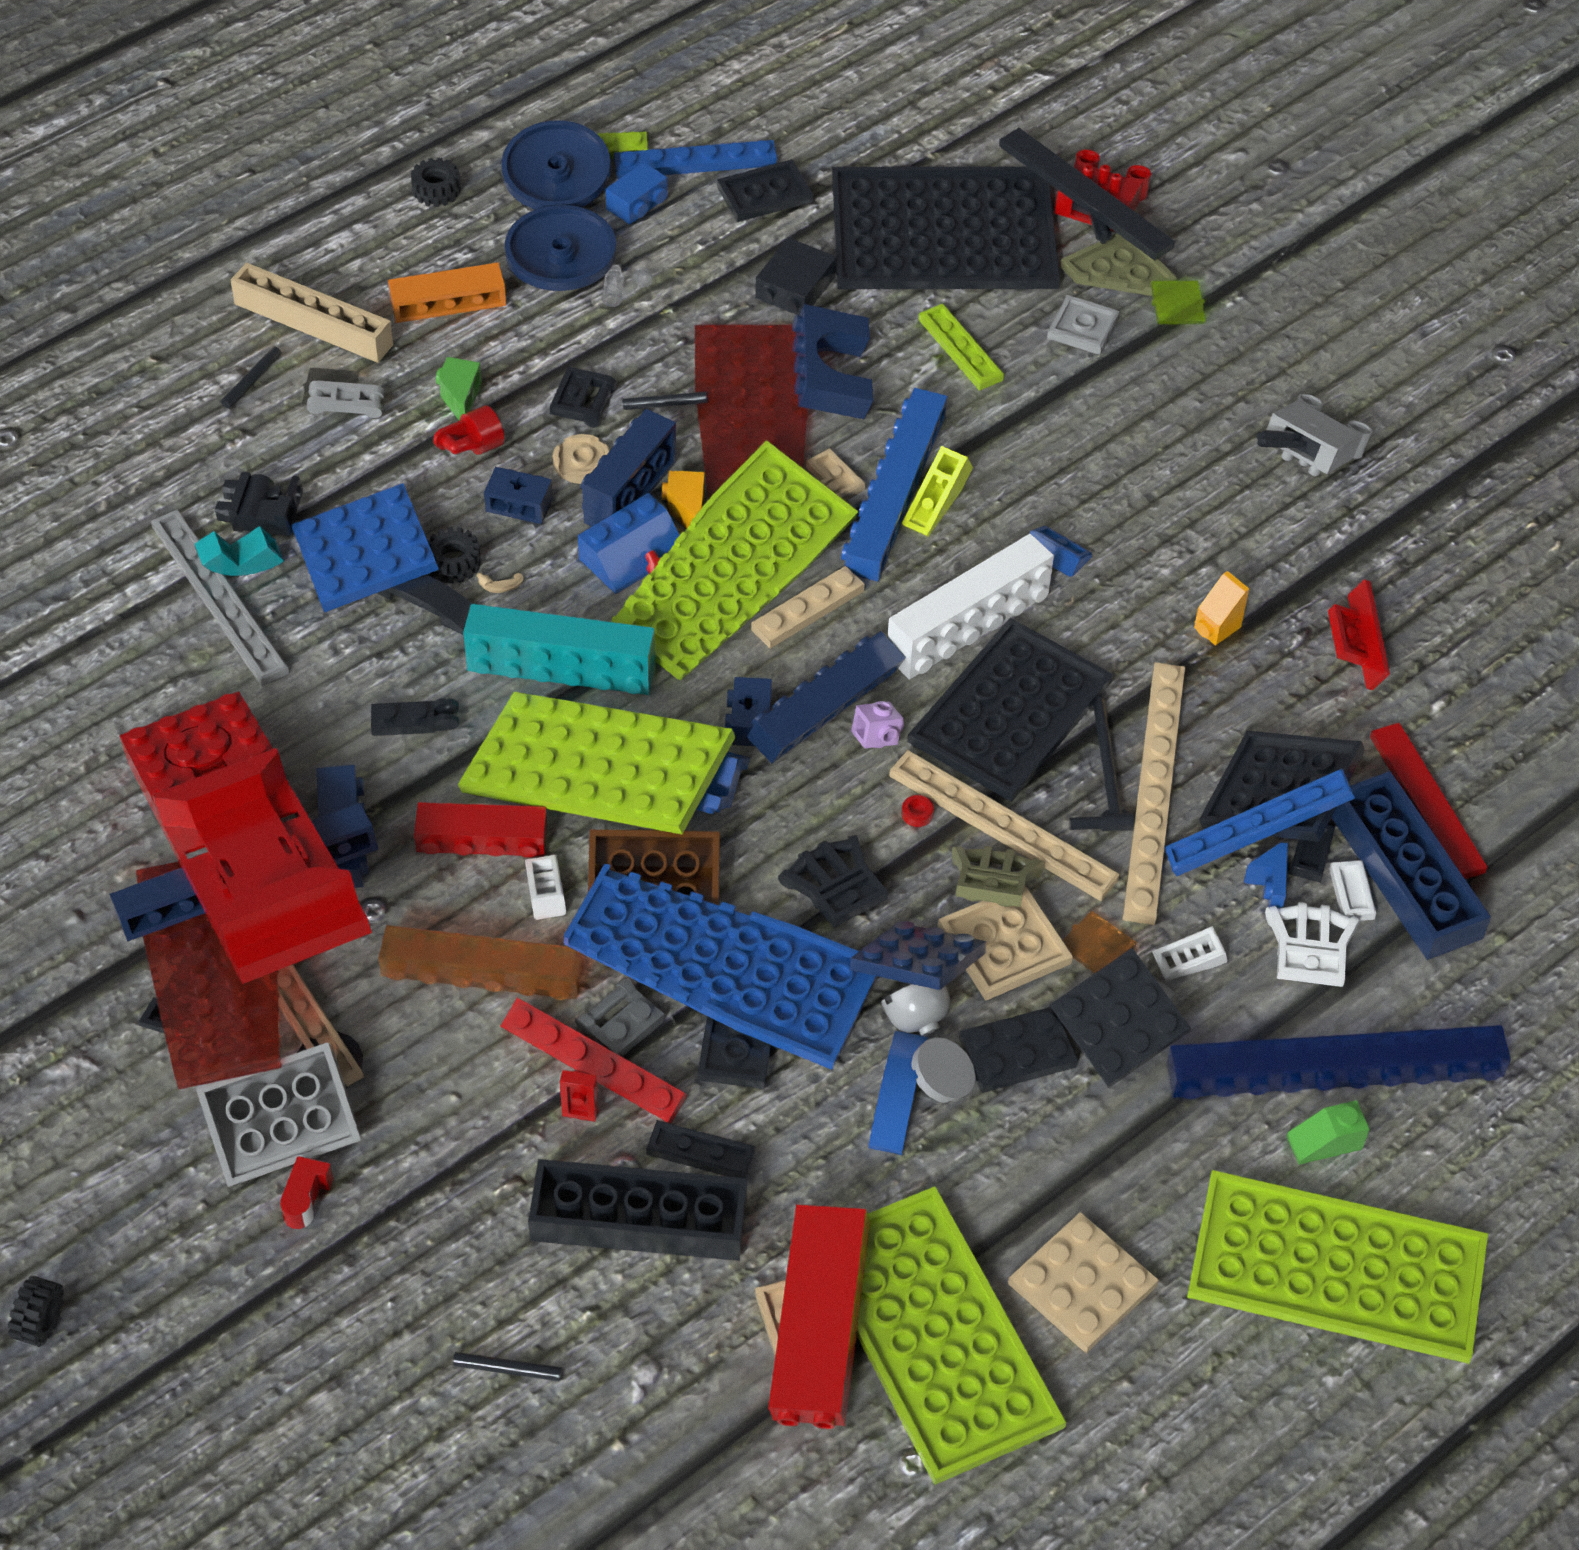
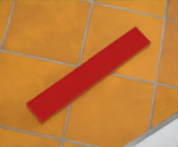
M1396 723L1372 730L1370 739L1388 769L1464 879L1484 874L1487 865L1401 724Z

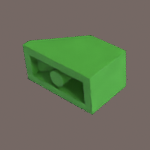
M446 357L443 367H439L437 370L436 384L440 385L441 398L460 421L462 414L471 411L481 386L480 362Z
M1356 1100L1322 1109L1287 1132L1286 1136L1298 1165L1362 1150L1370 1129Z

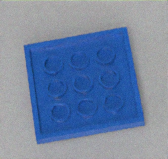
M403 483L291 525L324 613L439 570Z

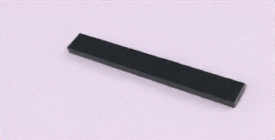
M1017 128L1000 138V148L1154 261L1174 249L1175 241L1021 128Z

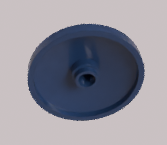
M562 120L540 122L519 132L506 146L501 163L504 184L509 193L518 202L534 210L554 205L583 207L602 193L609 181L611 172L610 155L604 141L591 129L578 123Z
M570 205L547 206L523 215L510 227L505 238V256L510 270L523 282L544 290L568 291L588 286L598 281L610 270L616 257V238L613 229L607 221L590 210Z

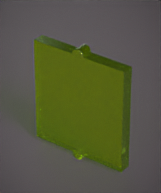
M1198 281L1151 282L1153 296L1151 305L1155 307L1157 324L1205 323L1203 310L1205 301L1201 298Z

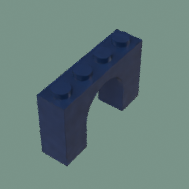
M804 304L800 315H795L792 324V331L796 332L793 343V352H797L794 363V373H797L794 392L798 394V406L865 419L873 402L872 379L837 372L822 361L818 352L833 351L861 357L870 339L869 318Z

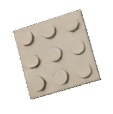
M1026 886L1021 907H1004L997 903L981 901L942 917L938 921V927L946 933L956 935L969 934L974 939L986 941V953L966 969L985 1001L1072 964L1073 956Z
M1080 1212L1009 1277L1008 1284L1087 1354L1157 1287L1159 1280Z

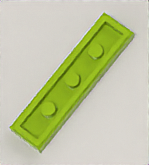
M943 303L919 313V321L979 391L1003 381L1004 373Z

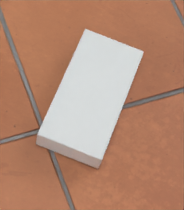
M1363 860L1332 862L1329 870L1340 914L1349 918L1355 916L1360 921L1374 920L1376 910Z

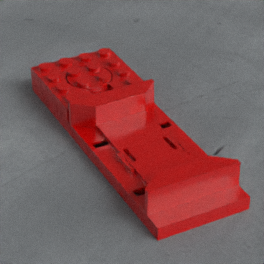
M239 691L225 694L219 699L202 705H195L189 710L173 716L163 717L159 721L143 727L133 728L129 732L119 735L128 764L242 984L372 933L368 917L358 902L351 873L349 870L338 868L288 783L277 748H272ZM294 813L297 817L284 823L280 820ZM205 847L208 851L190 859L186 856Z

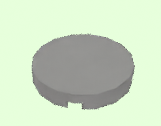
M935 1037L926 1040L914 1052L911 1063L912 1071H916L918 1076L916 1081L929 1097L942 1103L957 1102L967 1096L973 1089L976 1078L974 1066L968 1054L958 1044L945 1038Z

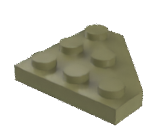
M1118 233L1113 235L1111 240L1106 241V244H1101L1099 241L1061 259L1060 267L1076 284L1148 296H1156L1175 287L1177 284V277L1159 259L1154 261Z

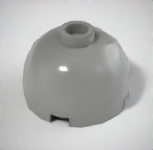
M911 984L891 994L892 1002L885 999L881 1002L887 1017L897 1029L907 1033L919 1031L921 1036L937 1031L939 1029L938 1022L946 1017L950 1008V996L947 986H944L941 990Z

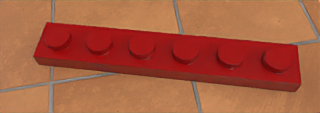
M518 997L500 1025L506 1031L574 1070H582L591 1075H596L597 1083L667 1123L671 1124L688 1096L683 1091Z

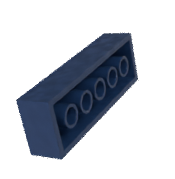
M1391 771L1350 785L1355 799L1337 806L1331 818L1359 860H1363L1364 867L1426 960L1482 940L1491 916Z

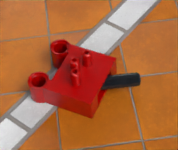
M1088 149L1079 151L1076 154L1073 167L1130 209L1135 211L1139 202L1147 198L1151 172L1147 167L1142 165L1130 166L1127 169L1126 177L1119 173H1111V167L1106 164L1101 165L1100 169H1098L1100 156L1097 152ZM1058 191L1054 214L1092 225L1096 240L1100 241L1101 244H1106V241L1112 239L1111 231H1115Z

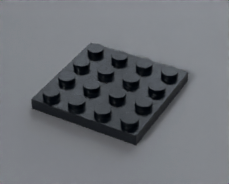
M1246 731L1199 818L1202 828L1211 827L1340 769H1343L1349 782L1365 751L1362 741ZM1336 807L1271 836L1319 842Z

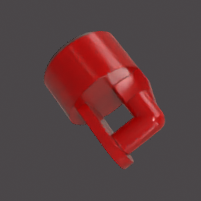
M484 405L462 414L460 421L439 429L433 437V443L439 449H447L455 455L468 450H472L476 455H481L503 445L505 430L496 411Z

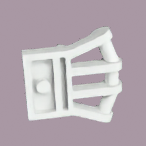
M1298 902V905L1279 909L1276 906L1267 907L1265 911L1266 920L1269 926H1272L1278 941L1277 979L1343 987L1345 981L1346 947L1354 935L1360 919L1355 916L1349 918L1331 910L1330 906L1321 905L1320 908L1309 907L1307 903ZM1296 918V938L1289 937L1283 921ZM1307 919L1319 921V941L1306 939ZM1329 923L1344 929L1338 943L1329 942Z

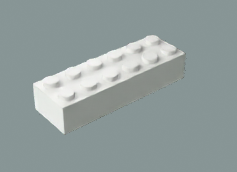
M1028 534L890 617L888 639L906 657L898 669L909 680L918 674H924L942 659L950 658L955 651L965 645L973 644L986 632L996 630L1004 621L1013 616L1020 615L1035 602L1043 601L1049 593L1054 555L1035 537Z

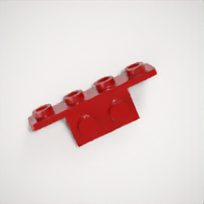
M1364 579L1348 594L1350 609L1334 604L1328 610L1337 658L1362 666L1366 688L1374 690L1389 676L1390 671L1371 582Z

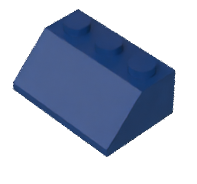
M647 493L579 534V559L611 591L617 594L649 574L646 569L648 562L645 555L654 550L658 557L661 558L672 548L675 540L679 537V533L668 511L652 495Z

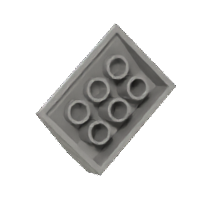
M329 1042L196 1088L228 1187L291 1166L295 1163L297 1156L310 1159L362 1141L333 1046Z

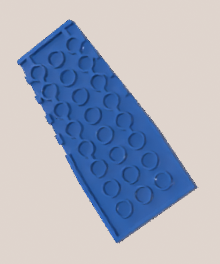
M604 864L564 934V945L743 1034L828 1069H833L877 978L874 975L851 970L850 958L859 951L793 924L753 911L750 916L735 911L736 906L721 902L719 906L703 901L704 895L691 892L690 896L673 891L672 885L664 882L657 886L642 881L641 875L630 872L629 876L611 871V865Z

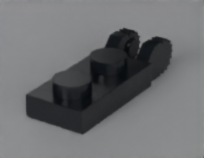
M439 698L435 702L417 701L371 704V733L373 736L454 730L459 727V718L453 715L457 713L459 703L453 698Z

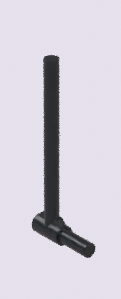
M1098 696L1094 701L1093 708L1109 810L1104 811L1099 817H1069V830L1101 829V832L1134 830V815L1126 809H1121L1105 698Z

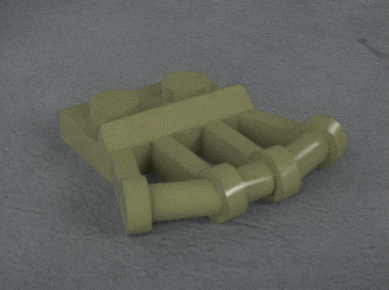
M956 846L952 849L953 865L957 866L960 871L956 896L963 897L969 901L981 900L997 903L1004 907H1021L1025 885L1033 878L1038 879L1044 869V861L1036 858L1033 860L1015 854L1014 850L1007 849L1006 852L994 851L993 847L984 846V849H964L962 846ZM970 862H980V866L971 865ZM990 863L1003 865V868L998 870L989 868ZM1015 867L1021 869L1019 873L1011 872V869Z

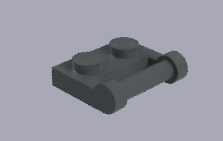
M623 978L616 984V989L587 1013L582 1012L575 1018V1023L591 1040L623 1057L665 1021V1014L637 991L630 980ZM623 999L630 1003L601 1028L595 1024Z

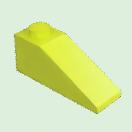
M941 446L902 522L903 526L929 537L962 491L973 469L968 457Z

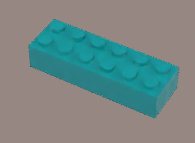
M471 604L463 631L467 671L479 674L501 675L509 678L531 679L539 682L561 683L569 686L591 687L599 690L649 695L655 670V629L652 627Z

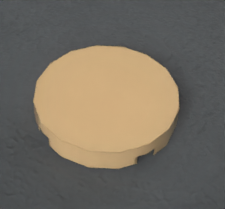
M577 434L564 439L560 446L558 444L554 449L553 464L555 471L561 478L571 483L581 484L585 475L590 474L596 468L599 459L603 455L608 454L610 451L609 446L605 442L604 444L600 442L599 438L593 435Z

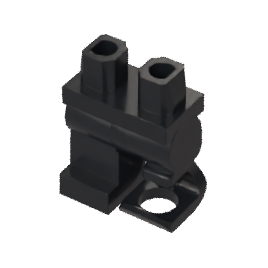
M241 472L239 480L225 479L222 493L224 499L231 500V502L217 501L215 514L218 521L231 522L233 531L242 532L245 530L251 532L261 526L269 534L290 536L292 532L291 525L295 523L296 512L303 494L301 480L298 476H292L285 495L282 485L275 487L273 480L268 476L262 474L251 476L250 472Z

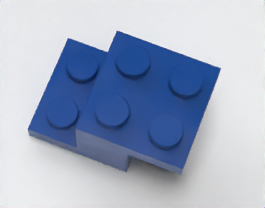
M728 751L696 810L714 814V811L721 812V809L730 808L740 772L748 769L750 757Z

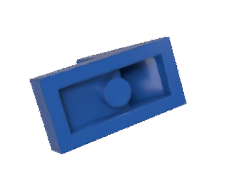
M1279 843L1247 866L1244 883L1264 885L1263 899L1268 900V907L1276 906L1279 909L1283 908L1288 843Z

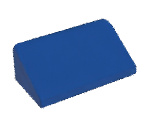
M1046 525L1030 532L1033 537L1054 555L1052 567L1069 577L1074 576L1093 555L1090 551Z

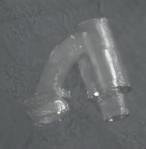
M613 264L605 274L602 302L609 307H616L621 301L634 296L642 287L650 286L653 281L650 270L644 267L637 268L632 274L633 283L623 288L624 274L621 272L619 265Z

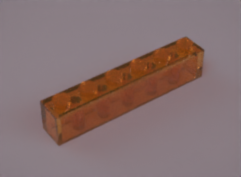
M386 925L378 957L381 976L393 980H418L426 984L443 983L459 988L476 987L492 992H517L525 996H551L558 1000H577L584 968L583 954L567 946Z

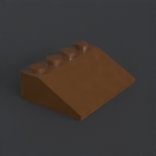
M589 829L588 892L604 864L611 865V871L629 876L630 872L641 875L642 881L657 886L664 882L672 885L673 891L690 896L691 892L704 895L703 901L719 905L720 831H684L683 834H676L660 830Z

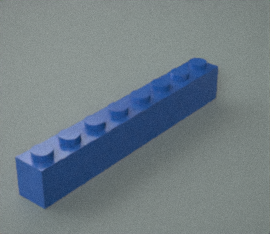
M914 388L910 399L905 398L901 411L903 416L895 421L893 429L894 438H888L885 447L886 457L885 459L880 458L877 465V479L870 481L867 493L869 498L867 501H862L859 510L860 520L859 522H853L850 532L851 541L850 543L846 542L842 550L841 560H844L845 566L858 577L877 582L880 580L946 416V395Z

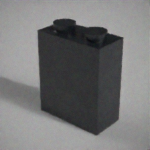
M787 237L757 275L755 298L790 313L800 315L803 305L814 306L836 277L837 256Z

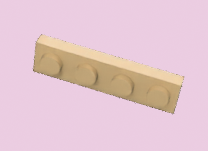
M844 566L751 622V630L771 649L863 593L865 584L850 569Z

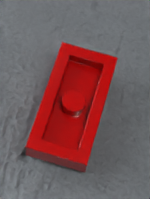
M562 1070L559 1081L562 1116L596 1122L598 1114L597 1076L582 1070Z

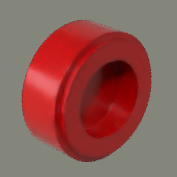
M912 795L904 800L901 815L908 825L923 827L931 822L934 806L927 797Z

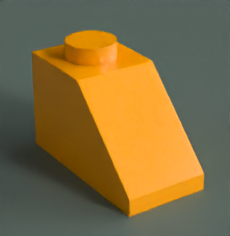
M669 471L668 483H662V500H667L668 513L686 529L704 504V472Z
M1226 571L1223 573L1197 610L1194 628L1198 633L1214 645H1217L1241 628L1249 588L1230 572Z

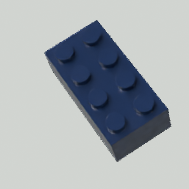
M645 409L638 418L636 417L632 420L625 434L616 439L613 448L607 455H603L599 459L596 468L590 474H586L582 480V509L585 524L592 527L654 490L676 463L675 421L648 409Z

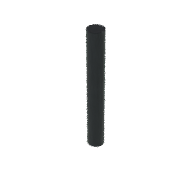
M273 346L221 400V404L229 409L282 354L281 350Z
M706 391L626 398L622 400L624 410L702 404L709 403V394Z
M455 1352L453 1358V1366L558 1382H560L562 1376V1367L461 1352Z

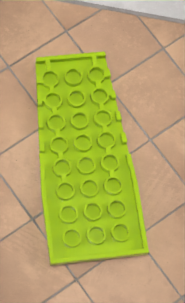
M766 440L710 497L692 519L690 526L679 535L672 548L661 557L658 565L650 575L648 574L643 579L641 586L633 595H630L619 613L612 617L611 622L654 628L655 662L675 678L682 680L799 578L857 517L858 511Z

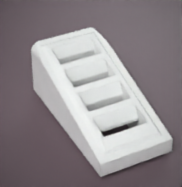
M557 855L526 859L525 864L534 918L539 920L565 915L566 907ZM553 870L550 872L534 874V872Z
M1213 926L1152 951L1165 981L1227 963L1226 952ZM1208 945L1211 952L1206 954L1203 947ZM1196 949L1200 957L1194 959L1190 950ZM1182 952H1184L1188 962L1183 964L1178 956ZM1172 956L1176 967L1170 969L1165 957Z

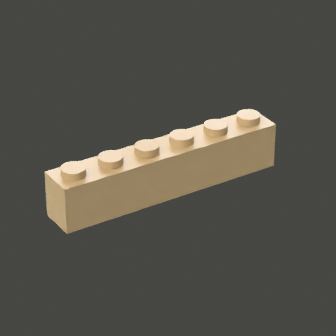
M247 262L231 279L235 305L377 363L393 346L391 321Z

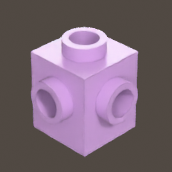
M878 701L872 704L856 705L851 732L864 748H882L884 746L898 745L900 732L904 726L903 717L890 702Z

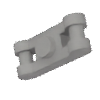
M312 381L309 385V395L311 397L307 400L306 408L313 414L332 411L366 414L370 418H379L383 410L380 402L384 399L385 391L378 385Z

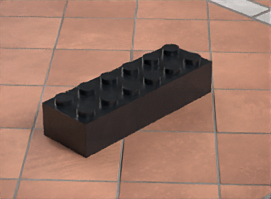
M538 1159L528 1218L530 1241L740 1261L747 1204V1179Z

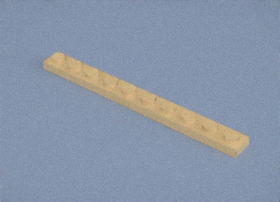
M1154 662L1122 919L1124 921L1155 925L1185 671L1184 666Z

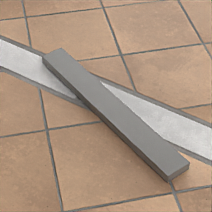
M177 509L152 520V528L261 687L288 675V666L226 577L202 566L195 547V543L199 539L180 511Z

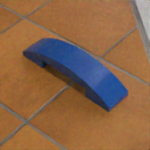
M895 1031L884 1070L868 1148L902 1155L917 1087L916 1078H918L916 1071H912V1058L914 1052L928 1040V1037Z

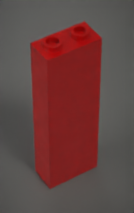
M796 1204L768 1406L773 1421H777L781 1425L793 1427L798 1426L799 1423H811L821 1429H833L835 1425L845 1426L870 1221L866 1209Z

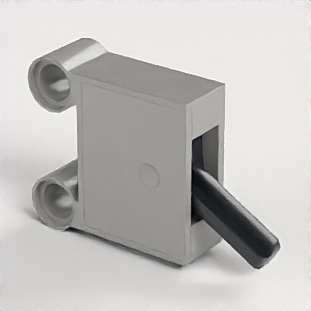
M1300 394L1298 400L1273 413L1267 429L1258 432L1256 437L1258 439V446L1280 448L1283 450L1281 455L1283 460L1292 461L1295 456L1299 459L1300 465L1304 467L1310 465L1308 470L1310 475L1319 476L1321 471L1328 474L1352 459L1361 458L1373 430L1367 424L1354 420L1349 421L1347 426L1321 413L1324 404L1319 398L1309 394Z

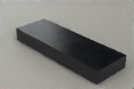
M656 1120L646 1148V1155L736 1178L747 1177L755 1154V1146Z

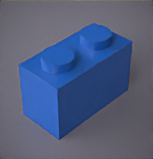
M645 162L641 163L606 188V209L630 225L638 218L643 217L656 205L664 202L667 198V177Z

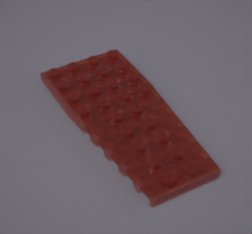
M695 325V392L707 391L709 394V403L696 404L707 500L766 440L803 468L808 408L798 406V394L794 392L797 373H794V363L797 352H793L796 332L792 331V325Z
M178 861L136 870L137 884L182 867ZM206 913L143 936L178 1089L261 1073L282 1067L280 1059L281 1036L279 1032L280 1010L278 997H280L278 984L279 970L242 984Z

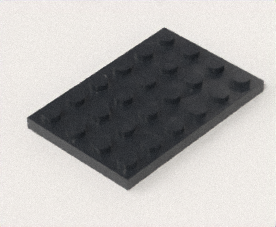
M1009 618L910 731L907 742L1012 802L1093 706L1096 698L1101 696L1112 683L1114 674L1018 621Z

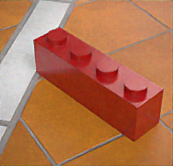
M418 802L414 828L416 852H424L426 854L453 853L458 855L482 854L494 857L502 855L526 858L534 856L544 857L548 826L546 807Z

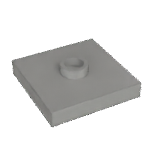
M1067 295L1048 330L1047 338L1100 355L1119 318L1120 311Z

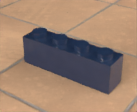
M355 765L316 768L318 818L359 803V796H364L363 777L356 776ZM362 802V803H360V804H361V806L363 807V809H364V811H365V805H364V802ZM362 855L337 865L339 869L349 870L355 888L364 887L363 875L369 874L367 855Z

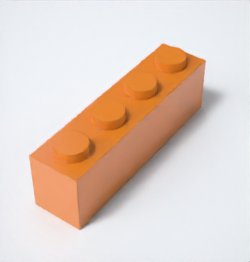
M499 262L388 280L389 296L395 323L506 306L505 284Z

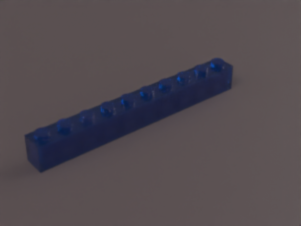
M1496 1025L1171 1045L1167 1058V1069L1173 1098L1196 1099L1200 1096L1210 1095L1229 1097L1233 1094L1242 1093L1262 1095L1274 1091L1295 1093L1305 1089L1327 1091L1337 1087L1360 1089L1369 1085L1393 1087L1401 1083L1425 1085L1434 1081L1450 1080L1451 1082L1458 1083L1467 1079L1483 1078L1484 1080H1496L1505 1076L1511 1057L1503 1026Z

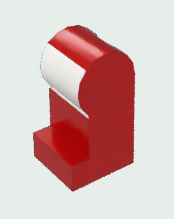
M297 1156L280 1200L283 1219L288 1227L302 1229L312 1222L314 1216L313 1205L319 1190L329 1191L333 1182L330 1163Z

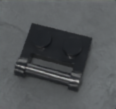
M568 366L550 404V414L582 421L588 427L596 428L601 422V412L609 394L614 392L617 381L609 375ZM592 387H598L599 391L591 409L585 408L584 405Z

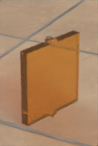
M1093 911L1078 925L1074 924L1071 932L1062 940L1073 958L1093 973L1098 972L1129 949H1134L1137 945L1136 941Z

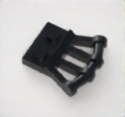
M857 835L848 836L847 840L834 842L824 840L818 843L816 849L810 852L805 850L799 853L798 859L788 870H783L778 876L779 882L785 888L795 889L810 898L814 907L821 911L833 928L888 899V891L864 862ZM850 852L855 868L850 870L839 857V853ZM822 859L828 861L839 876L831 880L817 862ZM804 870L809 871L820 887H816L799 876Z

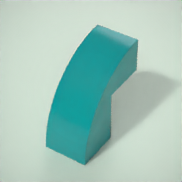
M261 526L231 545L215 531L195 543L202 566L218 574L230 576L250 575L271 569L284 562L276 539Z

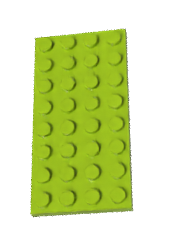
M513 692L459 781L458 786L461 792L529 806H542L555 811L683 834L734 741L735 735L732 729Z
M1212 1170L1187 1298L1469 1364L1473 1355L1488 1233Z
M934 1186L868 1213L870 1229L856 1335L934 1485L1064 1429L1066 1425L1065 1419L937 1188Z

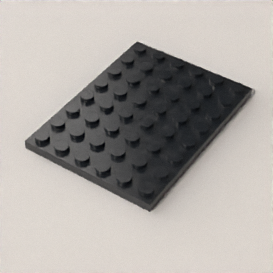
M832 167L837 289H1059L1060 278L1049 183L1028 167Z

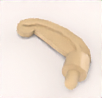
M520 573L515 574L514 579L494 582L488 575L477 574L479 584L485 590L492 593L511 591L518 588L523 582V576Z

